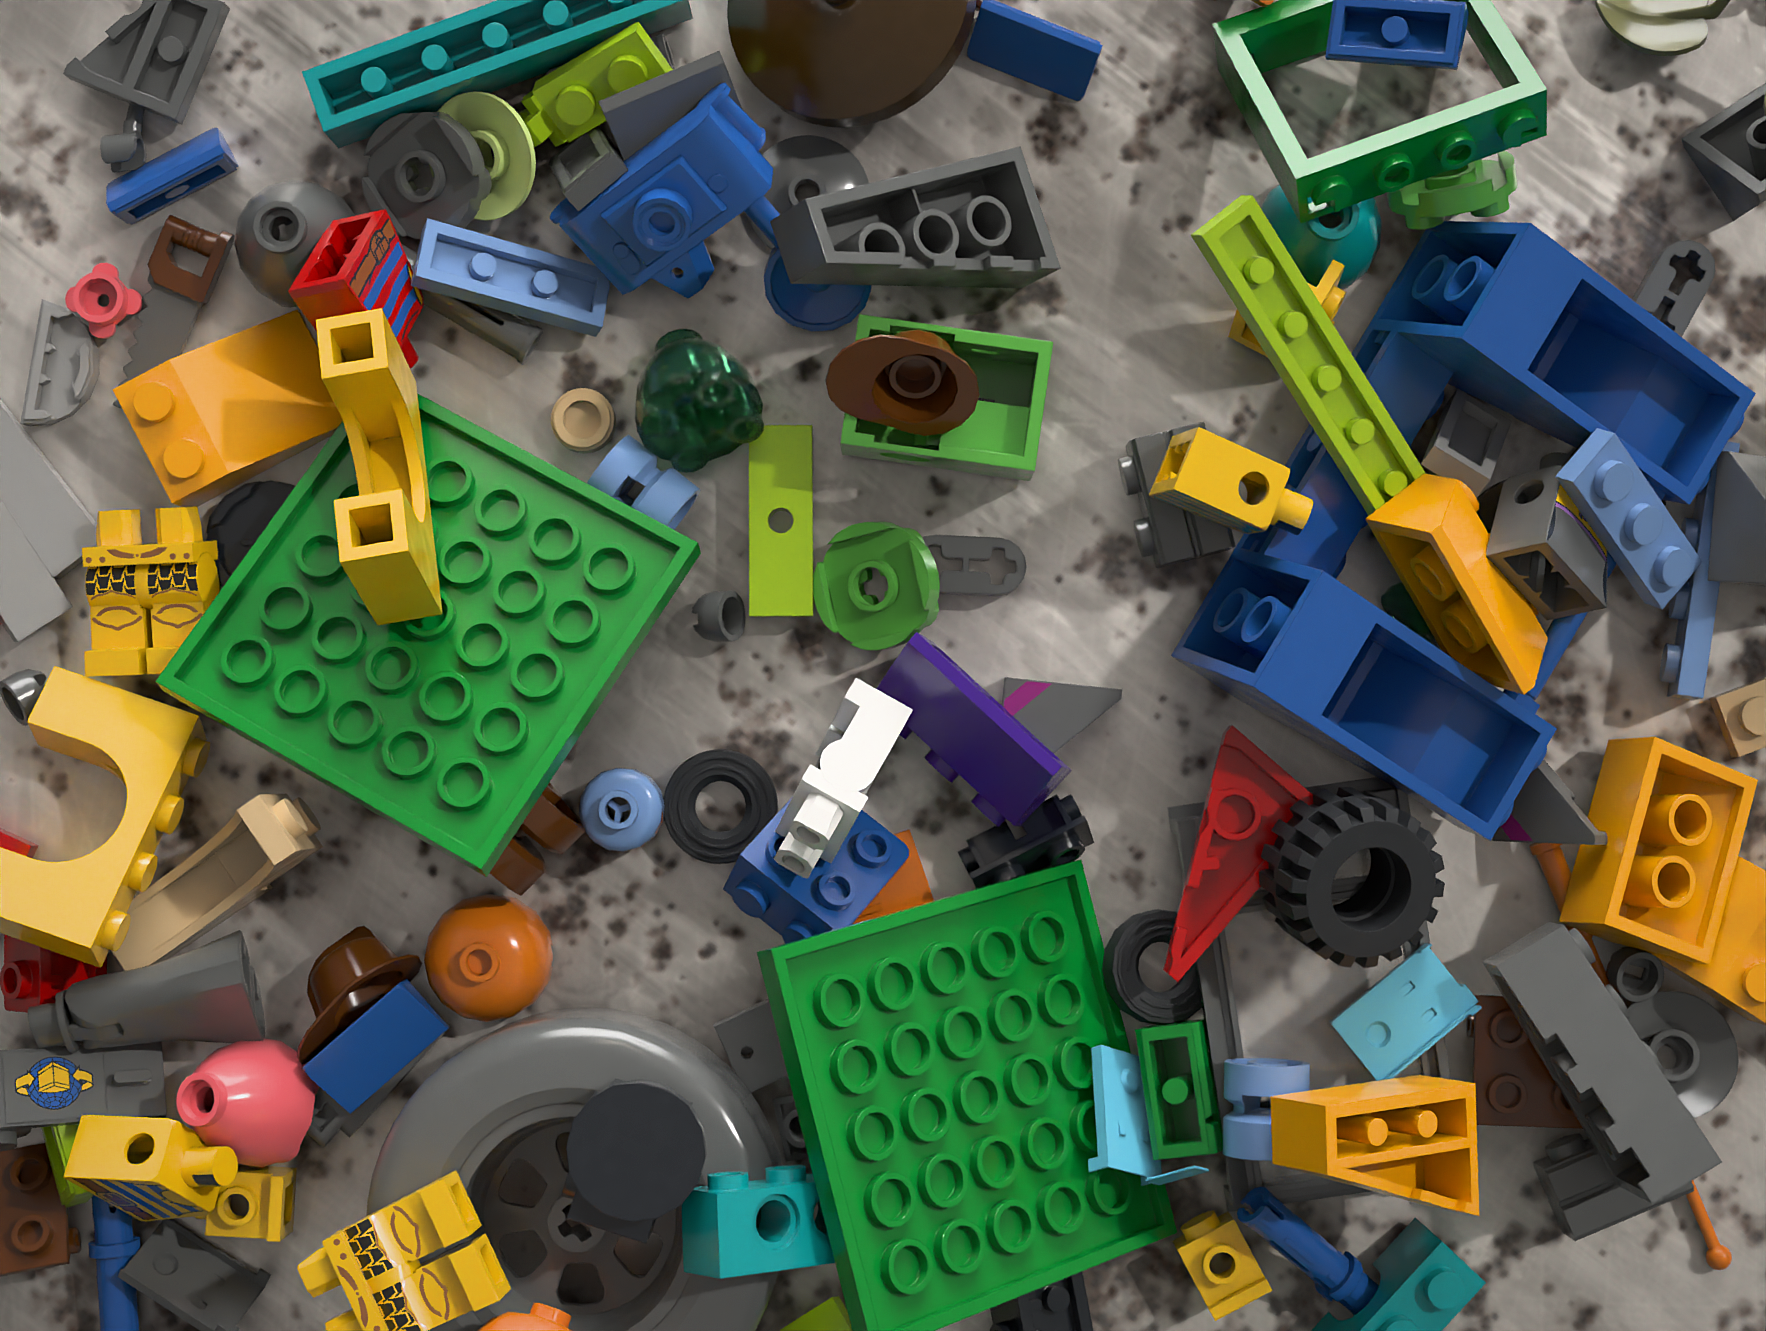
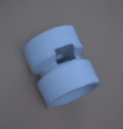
M630 435L625 436L615 445L587 482V484L673 530L684 519L701 491L700 488L673 468L660 471L657 468L658 457ZM639 482L645 488L633 501L627 494L635 483Z
M1233 1058L1224 1061V1098L1233 1104V1111L1223 1117V1155L1238 1159L1272 1161L1271 1108H1260V1100L1262 1097L1310 1091V1063L1279 1058Z

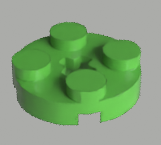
M1502 151L1497 153L1498 161L1480 159L1462 168L1449 170L1407 185L1398 191L1388 192V206L1392 212L1405 215L1407 228L1420 230L1442 224L1445 221V216L1471 212V215L1475 217L1499 215L1510 208L1509 195L1518 186L1514 157L1509 152Z
M863 522L846 527L838 532L828 543L832 544V546L827 550L823 562H817L813 575V596L823 623L833 633L839 632L846 640L853 642L850 645L859 649L882 650L906 644L916 632L920 633L923 628L930 626L936 620L939 612L938 598L940 590L938 569L930 550L925 545L923 537L916 530L903 528L890 522ZM873 568H877L880 575L886 577L888 582V590L885 591L884 599L880 603L876 595H866L864 590V583L872 580Z

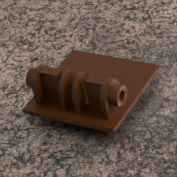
M1475 995L1479 1001L1475 1005L1482 1006V1009L1473 1016L1469 1015L1467 1017L1466 1032L1468 1038H1474L1472 1083L1476 1085L1477 1125L1583 1129L1504 997L1497 995Z
M45 1143L0 1151V1277L70 1264V1255L80 1253L81 1237L76 1227L68 1228V1208L61 1204Z

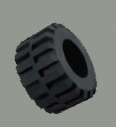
M1338 787L1336 795L1327 789H1323L1313 793V804L1308 805L1299 800L1289 809L1293 817L1287 823L1278 819L1271 830L1278 837L1274 845L1264 844L1261 858L1269 862V867L1259 871V885L1269 891L1262 899L1266 909L1276 916L1274 921L1285 932L1325 960L1330 959L1338 966L1351 968L1354 962L1363 968L1378 966L1380 955L1391 962L1403 955L1400 946L1406 941L1415 946L1424 936L1419 931L1423 922L1426 920L1433 923L1438 913V910L1432 907L1434 897H1443L1445 886L1443 881L1436 878V873L1445 868L1442 855L1432 850L1437 842L1431 832L1420 827L1421 822L1403 810L1365 790L1361 793L1352 787ZM1369 848L1371 856L1370 870L1363 886L1350 899L1332 905L1331 890L1337 871L1350 856Z

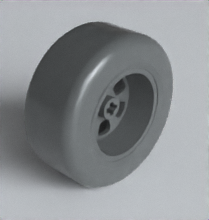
M581 1007L557 1009L519 1019L486 1034L446 1061L423 1082L407 1101L392 1124L381 1147L372 1174L366 1217L457 1170L482 1226L470 1236L419 1258V1261L422 1264L486 1233L511 1290L496 1303L475 1312L470 1311L428 1331H477L489 1319L506 1312L529 1314L533 1303L548 1305L571 1315L572 1318L568 1328L572 1331H756L769 1304L778 1271L722 1279L684 1272L682 1207L680 1205L656 1219L652 1233L661 1238L662 1248L650 1270L645 1275L632 1273L615 1253V1246L621 1237L620 1235L589 1226V1231H587L582 1224L571 1227L567 1223L566 1219L573 1200L562 1196L569 1171L563 1164L557 1146L558 1136L561 1133L571 1131L573 1120L594 1095L595 1091L600 1092L606 1089L615 1079L622 1081L645 1079L669 1086L687 1101L693 1103L692 1107L703 1127L707 1149L702 1174L696 1187L707 1186V1174L717 1172H748L749 1181L766 1179L765 1168L781 1166V1157L772 1130L760 1106L746 1085L724 1061L688 1034L666 1023L637 1013L609 1008ZM521 1159L529 1162L546 1182V1189L538 1203L534 1206L507 1202L499 1194L502 1181L516 1160ZM759 1209L758 1214H757V1217H756V1228H757V1229H758V1227H759V1225H760V1221H761V1210H760V1209ZM532 1230L542 1240L547 1254L533 1273L521 1277L513 1271L506 1261L499 1243L501 1238L507 1234ZM590 1263L596 1267L604 1289V1297L601 1301L580 1304L561 1300L558 1288L564 1269L568 1264Z

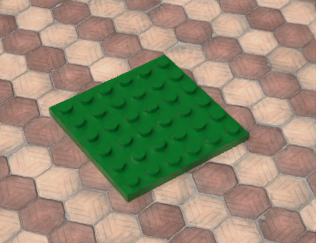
M418 394L443 614L377 626L340 564L334 500L359 496L351 447L342 421L155 682L167 694L487 877L700 556L701 551L698 542Z
M1082 860L1048 867L1023 876L1000 881L757 952L852 1331H936L1177 1233L1165 1184L1156 1185L1151 1183L1141 1186V1176L1112 1168L1089 1172L1088 1159L1098 1157L1091 1048L1104 1045L1127 1053H1131L1120 1008L1107 992L1102 972L1105 949Z

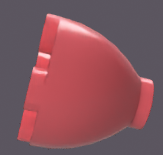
M272 1039L239 1041L218 1048L196 1067L193 1074L188 1076L180 1085L177 1092L176 1105L182 1120L189 1125L190 1129L197 1132L207 1147L228 1146L235 1152L238 1164L265 1167L275 1163L289 1162L297 1156L300 1145L312 1123L315 1095L319 1086L302 1069L306 1064H302L296 1057L297 1051L284 1042Z

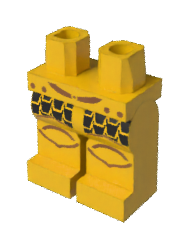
M197 506L155 508L157 543L142 544L140 509L98 511L96 526L97 546L82 548L83 567H88L85 589L90 606L92 650L84 651L85 677L141 675L146 673L161 674L220 592L218 571L214 561L218 559L217 540L203 541L202 526Z
M457 1170L335 1232L322 1241V1248L297 1266L305 1288L313 1298L342 1285L352 1309L329 1319L325 1323L326 1331H428L470 1311L475 1312L496 1303L511 1290L486 1233L422 1264L419 1261V1258L470 1236L482 1226Z

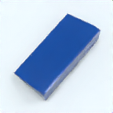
M983 0L967 48V57L1074 101H1081L1084 98L1098 63L1103 45L1097 40L995 0Z
M1333 0L1325 58L1326 60L1457 70L1468 23L1469 12L1466 2L1442 0Z
M215 127L145 163L139 169L132 170L108 183L106 187V204L112 214L125 223L132 225L236 171L239 165L222 132Z
M407 979L396 985L303 1066L302 1069L310 1079L351 1114L449 1027Z

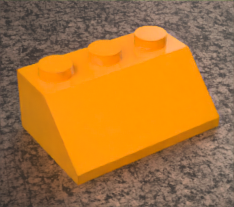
M1424 473L1370 514L1365 520L1441 650L1493 686L1525 695L1535 686L1548 640L1536 618L1539 615V611L1486 556L1490 533L1487 532L1476 513L1479 510V503L1471 489L1458 479Z
M1657 737L1609 739L1587 816L1598 831H1605L1607 833V845L1580 844L1559 922L1609 942L1698 964L1710 965L1758 780Z

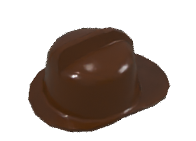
M918 329L902 331L894 336L880 334L857 340L843 348L832 360L825 379L829 398L840 411L859 419L922 436L944 434L961 426L975 411L980 395L977 376L968 363L958 357L945 340L932 332Z
M365 926L356 927L325 949L315 960L308 976L307 995L316 1020L306 1031L298 1046L296 1057L302 1064H307L396 985L407 979L411 982L422 966L419 956L408 954L397 957L372 930Z

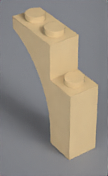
M287 793L258 795L237 809L232 819L206 844L148 887L145 892H141L133 898L127 911L131 916L128 933L121 947L116 952L112 951L123 969L142 968L170 959L271 890L272 886L270 883L321 849L323 846L315 835L316 832L321 830V826L312 810L300 797L292 801Z

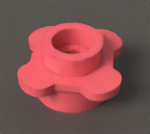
M99 263L94 266L92 273L82 277L75 287H71L67 291L65 297L67 308L84 318L89 323L90 333L99 339L112 337L116 332V325L127 315L138 314L143 304L140 293L134 289H128L119 279L118 269L109 263ZM103 295L109 297V304L105 307L99 305V298Z

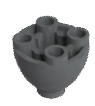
M289 180L267 186L248 201L237 221L234 246L240 269L254 288L262 295L282 307H298L288 290L319 239L333 220L356 215L343 198L318 183ZM294 223L295 229L292 237L287 241H278L280 237L279 226L282 224L287 226Z

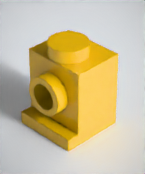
M238 1164V1171L234 1181L228 1186H220L216 1205L209 1215L195 1216L196 1219L206 1220L205 1236L259 1238L272 1242L283 1240L293 1232L297 1168L255 1167ZM232 1194H241L248 1200L249 1211L247 1215L239 1216L232 1212Z
M1211 1210L1192 1218L1181 1226L1180 1229L1183 1235L1172 1241L1215 1321L1273 1291L1238 1225L1228 1211L1217 1216L1215 1211ZM1224 1252L1231 1255V1268L1220 1274L1210 1270V1260L1215 1254Z

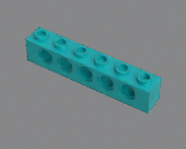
M802 1165L766 1167V1179L749 1181L748 1172H717L707 1174V1186L695 1187L681 1205L684 1272L722 1279L835 1263L813 1174H806V1166ZM817 1204L818 1211L814 1221V1209ZM759 1209H760V1210H761V1221H760V1225H759V1227H758V1229H757V1228H756V1217H757L758 1211H759Z

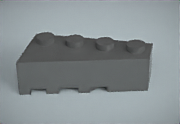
M1021 146L807 198L770 221L791 284L1023 288L1061 269Z

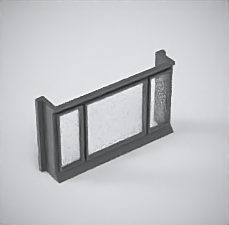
M1378 777L1305 787L1311 794L1327 789L1336 795L1338 787H1352L1361 793L1365 790L1411 815L1408 794ZM1205 802L1167 807L1171 832L1177 834L1184 884ZM1369 848L1350 856L1337 871L1331 890L1332 905L1350 899L1363 886L1370 870L1371 856ZM1261 886L1196 961L1222 1141L1223 1117L1233 1111V1104L1224 1098V1061L1227 1059L1279 1058L1310 1063V1090L1376 1081L1329 1021L1424 943H1430L1426 920L1419 928V931L1424 936L1415 946L1407 941L1401 945L1402 956L1390 962L1380 955L1378 966L1363 968L1354 962L1352 967L1348 968L1338 966L1330 959L1325 960L1285 932L1274 921L1276 916L1266 909L1262 898L1269 891ZM1442 1037L1394 1078L1425 1075L1451 1079L1445 1038ZM1270 1097L1261 1098L1260 1108H1271ZM1224 1155L1228 1184L1223 1185L1228 1212L1238 1211L1239 1208L1248 1209L1241 1204L1242 1199L1251 1190L1260 1186L1266 1187L1283 1204L1371 1191L1272 1164V1161L1238 1159Z

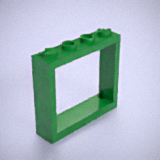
M1279 0L1266 7H1259L1212 24L1218 71L1300 224L1334 211L1336 213L1343 208L1376 196L1398 191L1407 185L1449 170L1462 168L1471 162L1511 148L1520 147L1524 143L1547 136V88L1491 0L1442 1L1466 2L1469 12L1466 30L1502 86V90L1309 159L1304 154L1261 74L1326 51L1333 0ZM1311 197L1313 202L1308 203V198Z

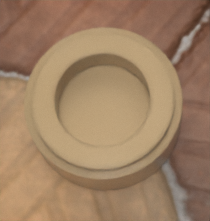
M578 388L566 392L557 400L551 413V427L556 438L567 449L582 454L593 453L605 447L612 439L616 428V416L613 407L602 394L592 389Z

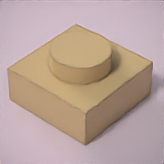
M1766 677L1709 698L1731 757H1741L1766 747Z

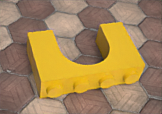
M382 308L317 319L316 329L321 379L343 420L351 447L359 496L334 500L340 564L377 626L441 615L443 613L416 380Z
M54 666L27 720L38 746L99 766L114 774L127 788L126 809L120 825L107 842L92 853L74 860L64 862L40 861L0 847V933L101 968L109 950L116 952L126 938L131 921V916L127 911L136 891L145 892L154 877L158 863V857L154 855L163 833L170 835L176 829L184 808V798H181V794L189 777L197 778L203 771L210 752V742L206 741L207 738L199 715Z

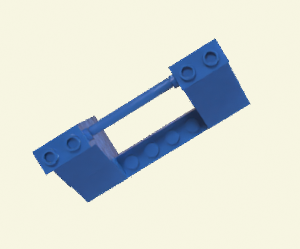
M1444 221L1436 227L1426 229L1352 352V356L1411 450V444L1423 423L1431 418L1441 406L1444 399L1443 390L1449 384L1510 413L1519 421L1578 449L1596 428L1615 433L1661 501L1665 500L1688 505L1691 504L1695 495L1707 485L1712 473L1711 468L1728 440L1741 428L1744 421V413L1756 394L1532 223ZM1309 424L1285 464L1290 469V476L1285 488L1313 500L1312 510L1306 525L1297 536L1273 525H1269L1267 530L1263 532L1244 533L1171 656L1238 700L1400 789L1458 828L1491 841L1497 829L1510 817L1514 807V800L1530 773L1542 763L1547 752V745L1557 728L1536 715L1540 705L1534 700L1539 696L1588 612L1553 619L1545 633L1548 640L1535 686L1525 695L1506 689L1502 692L1336 580L1345 566L1346 552L1358 532L1368 525L1365 520L1368 514L1313 427ZM1607 551L1608 580L1616 566V562Z

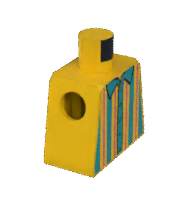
M1200 427L1172 436L1149 493V496L1245 534L1263 532L1267 530L1269 525H1273L1297 536L1306 525L1313 506L1312 499L1285 488L1290 476L1289 468ZM1240 481L1247 490L1245 502L1241 499L1238 491Z

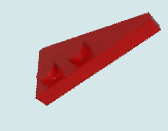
M1229 725L1222 734L1163 970L1177 982L1261 887L1259 885V871L1269 867V862L1261 858L1264 844L1274 845L1278 837L1277 834L1271 831L1278 819L1287 823L1293 817L1289 808L1299 800L1308 805L1313 804V794L1233 725Z

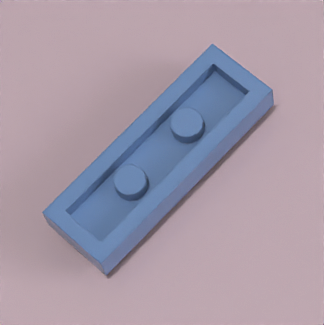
M427 218L421 233L411 286L596 337L603 327L611 282L597 266Z
M1596 428L1555 477L1643 602L1663 610L1701 565L1702 560L1617 435L1613 432Z

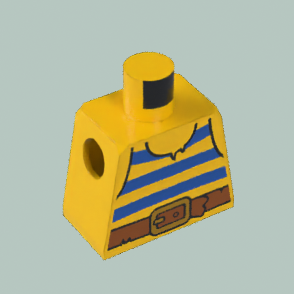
M82 1115L63 1178L140 1221L209 1215L215 1208L220 1186H228L234 1181L238 1171V1160L232 1148L228 1146L207 1147L197 1132L176 1120L169 1118Z

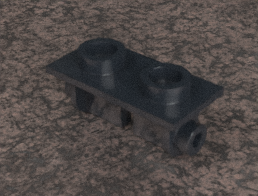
M1056 794L1043 801L1022 824L1027 835L1017 840L1006 821L999 827L996 825L967 839L968 847L958 851V854L975 887H983L1023 876L1050 865L1055 867L1078 859L1084 853L1085 847L1093 844L1094 840L1085 816H1082L1073 796L1070 794L1060 799Z

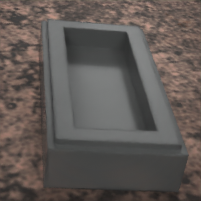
M600 126L571 141L553 156L549 163L563 194L578 212L628 171L611 139Z

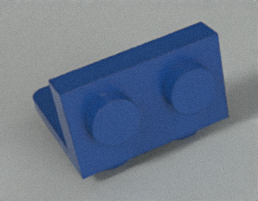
M790 799L739 855L723 890L732 896L734 903L741 911L751 917L760 918L779 933L786 944L852 925L903 866L909 856L907 845L861 810L832 863L819 858L810 876L803 878L774 860L785 837L776 833L775 830L791 801Z

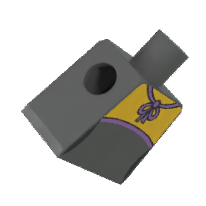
M1562 452L1546 454L1540 460L1539 470L1511 476L1503 483L1486 551L1488 559L1547 621L1607 608V549L1555 477L1572 457V455Z

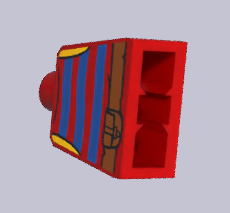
M386 209L333 220L319 239L288 290L290 296L316 332L317 319L382 308L410 369L417 363L419 356L410 342L408 334L424 306V298L420 288L411 286L413 271Z

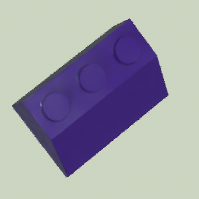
M918 632L907 642L876 688L913 709L899 735L906 740L914 732L931 748L924 756L928 763L951 783L959 775L978 792L971 802L998 827L1006 819L1013 826L1020 827L1072 771L933 641Z

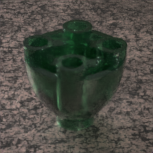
M676 329L666 333L658 340L655 346V353L641 373L636 390L635 423L637 432L646 449L660 459L671 461L675 470L689 473L702 469L708 461L730 454L742 444L755 441L764 431L762 419L763 402L750 372L741 361L722 346L704 340L698 332L691 329Z

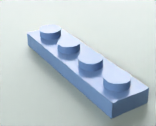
M1727 442L1722 451L1739 453L1740 443ZM1717 460L1711 468L1712 473L1707 485L1696 494L1693 518L1685 517L1680 528L1702 560V563L1669 602V618L1678 619L1675 644L1666 643L1663 649L1660 664V681L1669 682L1667 697L1694 701L1704 697L1720 582L1707 581Z

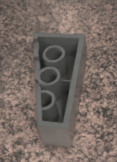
M1547 922L1483 961V964L1617 1185L1647 1202L1655 1204L1719 1165L1722 1161L1697 1125L1691 1112L1665 1077L1664 1069L1655 1053L1644 1041H1641L1627 1020L1630 1018V1014L1621 997L1609 984L1604 986L1592 968L1591 964L1596 959L1587 941L1575 928L1568 931L1562 924Z

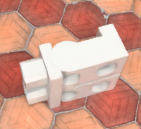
M855 678L816 752V755L820 758L815 767L812 765L808 767L775 830L776 833L785 837L774 857L778 864L803 878H808L819 858L832 863L868 799L865 796L913 709Z

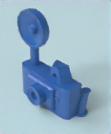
M726 83L718 84L701 98L695 109L626 159L624 163L628 171L579 212L565 198L550 214V220L554 224L560 223L559 226L622 295L632 292L652 278L687 299L691 298L704 288L715 270L703 240L743 211L774 245L764 269L765 296L774 312L790 325L808 331H827L839 328L852 322L865 308L872 289V285L790 283L770 223L780 213L764 196L772 186L773 167L759 152L766 141V131L763 127L760 128L728 96L731 89ZM681 268L683 273L679 275L674 274L672 269Z

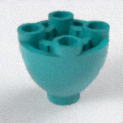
M1277 185L1268 193L1261 206L1263 213L1306 282L1315 287L1318 286L1334 259L1345 265L1337 287L1342 290L1348 288L1367 272L1380 248L1382 220L1375 198L1348 206L1336 213L1335 211L1331 214L1335 217L1340 216L1342 218L1341 224L1333 229L1322 226L1318 218L1300 224L1280 185ZM1311 197L1308 198V203L1313 202Z

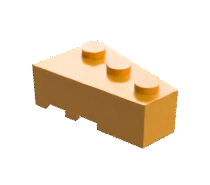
M1413 1075L1270 1096L1272 1164L1418 1204L1479 1216L1475 1083L1425 1075Z

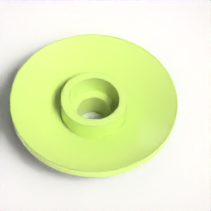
M468 92L451 98L438 112L449 114L470 132L480 148L484 159V167L491 176L492 187L486 199L481 201L479 211L474 219L495 220L505 217L516 211L524 203L534 182L536 158L528 128L515 109L495 95L485 92ZM491 148H492L493 153H494V158L492 157V154H491ZM430 166V170H431L432 176H433V178H434V173H433L432 167Z

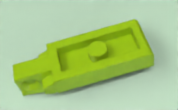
M635 22L537 80L533 90L526 94L521 101L526 109L518 114L528 128L534 147L543 143L547 138L556 147L567 140L569 142L607 121L599 104L600 100L658 77L673 69L641 24Z

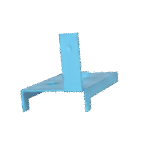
M1424 943L1329 1021L1376 1081L1394 1078L1469 1015L1473 1016L1482 1009V1006L1475 1005L1479 1001L1465 984L1458 983L1430 949L1431 943Z
M1104 1045L1092 1047L1098 1157L1088 1159L1089 1172L1105 1168L1128 1172L1141 1176V1186L1151 1183L1162 1185L1209 1172L1207 1168L1194 1165L1162 1174L1161 1160H1153L1139 1056Z

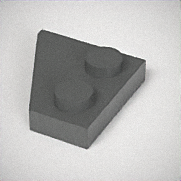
M143 0L137 11L122 16L105 32L108 34V37L81 61L75 57L69 62L63 74L72 81L182 125L230 8L220 0Z

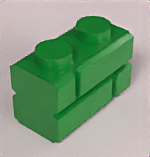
M1204 1019L1180 1021L1166 1025H1149L1135 1029L1153 1160L1208 1155L1222 1151L1223 1141Z

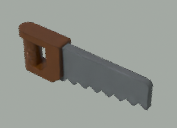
M168 216L147 264L150 270L147 281L153 289L143 296L148 306L138 314L143 325L133 331L137 343L128 349L132 361L123 367L127 379L118 386L169 359L182 355L202 305L209 302L234 242L235 236L223 230L217 235L176 216ZM175 244L209 258L201 277L178 267L172 255ZM118 399L113 402L114 406L122 409Z

